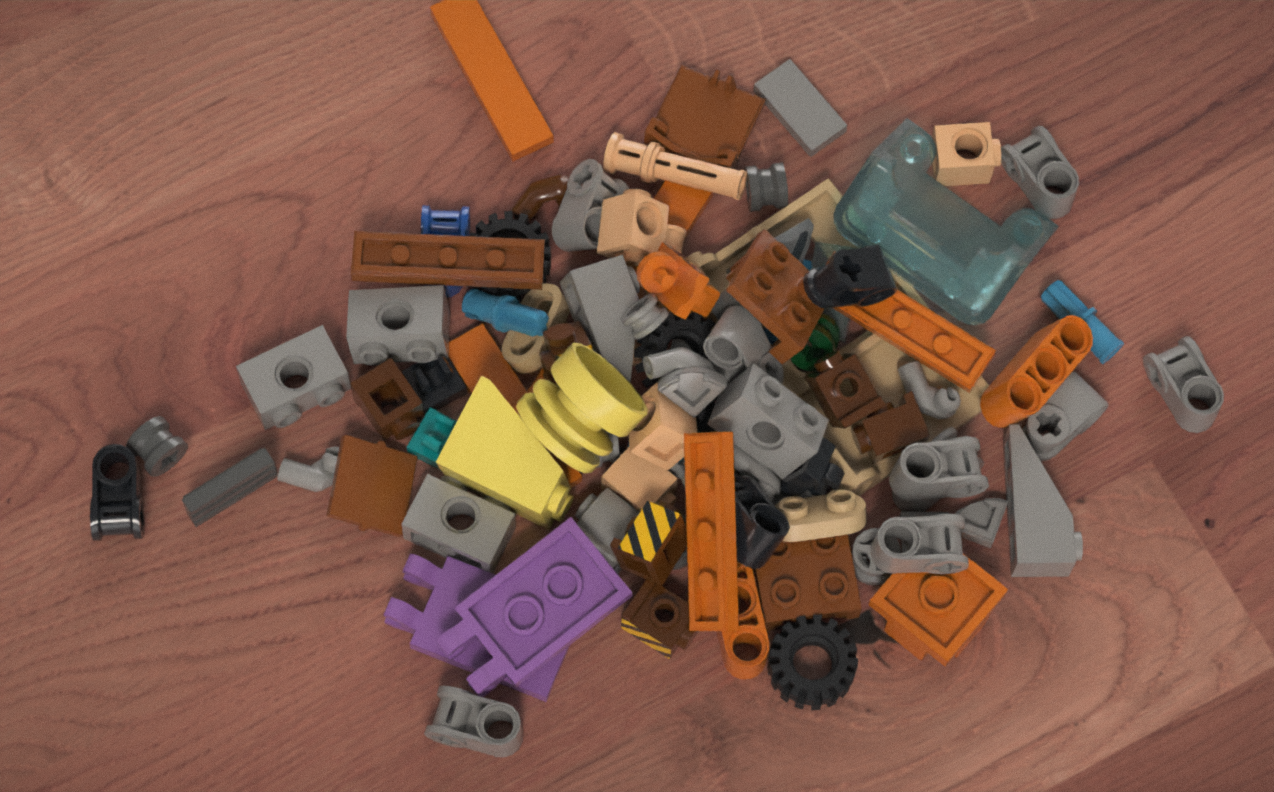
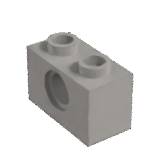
M444 285L349 290L346 338L354 364L377 366L390 358L394 362L413 361L416 363H427L437 360L441 356L448 359L450 310Z
M323 325L236 366L240 383L265 430L273 426L277 428L289 426L300 419L303 412L317 405L320 407L330 406L341 400L345 392L351 389L348 372ZM294 375H302L308 379L300 388L292 389L284 385L285 381Z
M752 364L718 395L707 424L718 432H733V443L762 465L768 467L783 480L818 453L829 419L783 386L778 380L771 377L757 365Z
M427 474L401 524L403 538L445 558L449 556L494 573L516 529L515 513L510 511L511 508L490 496L486 495L482 499L466 492L467 487L452 477L441 476L438 479ZM459 514L468 515L474 520V523L465 530H456L448 524L452 517Z

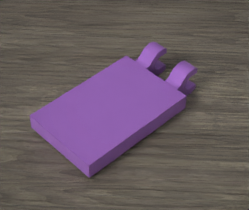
M570 517L455 606V612L462 620L438 637L436 642L441 651L451 661L460 655L476 638L479 640L492 659L470 674L466 680L477 696L485 697L505 677H508L514 686L518 687L633 595L628 586Z
M410 553L403 569V573H405L403 579L414 585L432 590L431 596L424 612L417 610L402 600L391 597L384 612V617H386L384 623L414 634L410 642L411 649L473 673L492 659L477 638L451 661L438 647L436 639L462 620L455 612L454 607L493 578L495 574L447 556L441 569L427 559ZM570 646L518 687H515L508 677H505L499 684L547 702Z

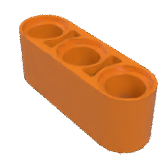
M1075 315L1065 316L1040 329L1028 340L981 396L980 407L987 422L992 426L1005 428L1009 424H1015L1035 414L1043 407L1092 347L1093 336L1091 329L1082 318Z
M737 562L738 598L746 602L748 609L744 613L738 614V631H716L726 670L736 678L752 679L764 670L769 653V639L753 570ZM741 643H748L758 650L759 656L751 661H743L734 654L733 648Z

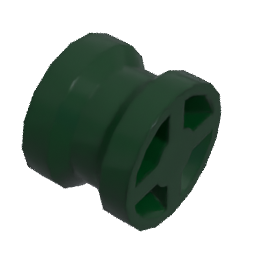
M822 313L808 339L812 343V348L806 343L804 349L790 358L792 363L800 369L815 371L814 363L823 356L835 351L838 347L841 335L840 328L835 320Z

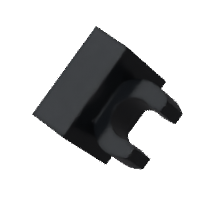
M441 356L437 360L427 363H416L402 371V374L422 401L425 415L430 407L437 411L467 394V387L449 357L445 359L444 356Z
M823 437L818 453L781 480V490L790 497L799 496L807 490L814 496L825 495L829 486L837 490L845 473L840 467L829 462L836 446Z

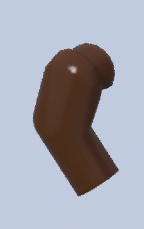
M558 174L530 183L510 210L513 211V219H519L520 213L528 215L530 223L544 203L555 200L560 206L567 190L569 177Z

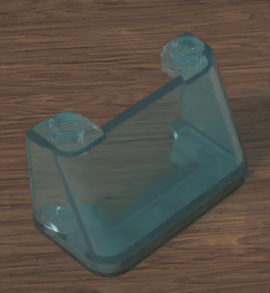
M906 118L872 151L837 204L833 214L835 227L845 239L858 248L879 245L891 272L959 321L968 325L985 323L996 312L1059 226L1040 212L1028 208L1014 211L1005 220L1003 225L999 226L926 173L936 156V145L933 138L925 130Z

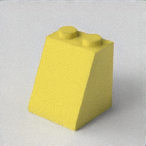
M481 376L436 463L445 476L460 481L467 487V490L483 498L486 495L509 506L511 512L550 530L554 520L562 522L570 509L574 498L568 494L571 486L562 468L529 430L491 380Z

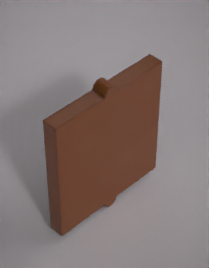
M343 435L341 437L326 516L358 525L359 530L362 532L372 529L396 537L403 536L401 524L408 511L418 456L386 447L384 441L372 443L349 435Z

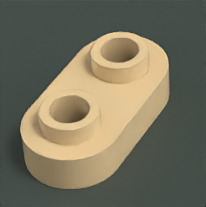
M550 283L543 284L542 290L531 289L521 302L523 305L546 312L549 317L546 324L547 330L556 324L565 323L570 313L563 292L556 285ZM509 330L502 344V355L512 368L519 373H531L542 367L539 353L546 351L544 337L538 335L532 337Z
M844 489L834 490L827 495L806 498L797 496L786 497L774 505L785 515L789 522L790 529L782 540L786 542H799L852 534L863 529L867 522L864 499L855 495L852 491Z

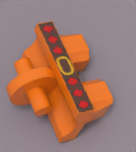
M664 242L661 243L657 252H652L645 256L637 268L639 284L649 293H654L666 308L684 320L687 319L691 310L707 317L720 297V292L707 284L710 280L707 275L675 248Z

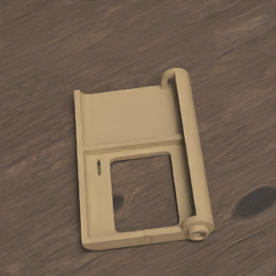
M829 178L716 254L706 253L703 255L700 251H697L686 257V259L710 278L707 284L713 286L721 293L730 283L725 278L727 275L726 270L747 253L758 233L765 229L773 237H776L809 218L814 225L811 239L827 260L830 259L834 251L879 245L897 289L929 309ZM712 310L707 317L702 316L705 321L710 318L715 325L718 322ZM870 331L865 332L839 350L841 355L844 353L856 354L884 403L892 402L894 408L899 406V401L906 392L898 369L907 363L917 360ZM790 359L783 363V386L825 416L804 378L814 371L801 372L796 369ZM921 364L928 385L946 390L951 387L959 393L961 399L959 408L949 418L937 419L921 413L930 433L927 442H931L947 428L954 427L957 430L982 412L980 407L981 396L989 385L981 376L972 391L968 393ZM845 378L840 384V391L844 396H847L852 392L853 387L848 378ZM867 416L845 429L831 427L828 421L823 437L836 446L829 462L840 467L845 473L837 490H849L855 495L861 496L889 477L901 453L872 464L868 453L861 455L853 440L851 428L860 425L862 420L867 419Z

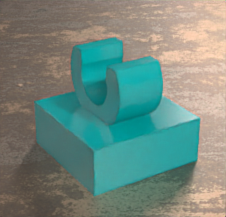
M430 407L407 445V453L418 456L419 460L441 470L436 460L457 421Z

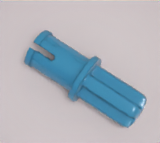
M1057 280L1053 282L1042 293L1041 301L1059 319L1075 315L1082 318L1088 324L1093 336V344L1090 350L1102 364L1109 361L1123 347L1124 342L1121 339L1119 340L1095 316L1097 310L1094 307L1088 309L1062 281Z
M473 288L466 293L462 301V312L466 313L465 317L490 323L497 331L505 333L513 330L532 337L536 335L543 336L542 332L547 331L546 324L549 317L546 312L519 304L518 300L513 296L504 295L499 297Z

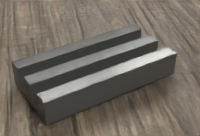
M261 448L183 496L182 502L186 513L195 527L203 524L278 477L274 461L267 450Z

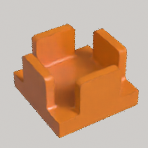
M969 557V567L957 573L933 574L920 572L892 574L869 601L868 605L887 620L884 631L921 661L927 654H930L946 667L953 657L957 658L983 628L991 612L1008 592V588Z

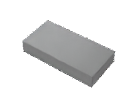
M791 59L754 84L753 91L756 95L766 99L765 105L810 157L846 133L848 125Z

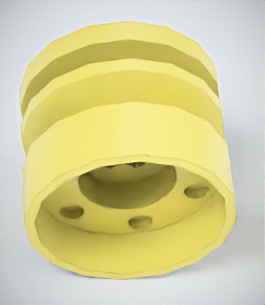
M572 343L551 366V373L557 384L546 379H538L533 385L534 393H525L517 402L516 408L529 430L550 452L573 469L582 473H592L600 464L599 456H608L613 451V443L607 432L618 437H626L647 415L648 408L634 386L605 358L581 343Z

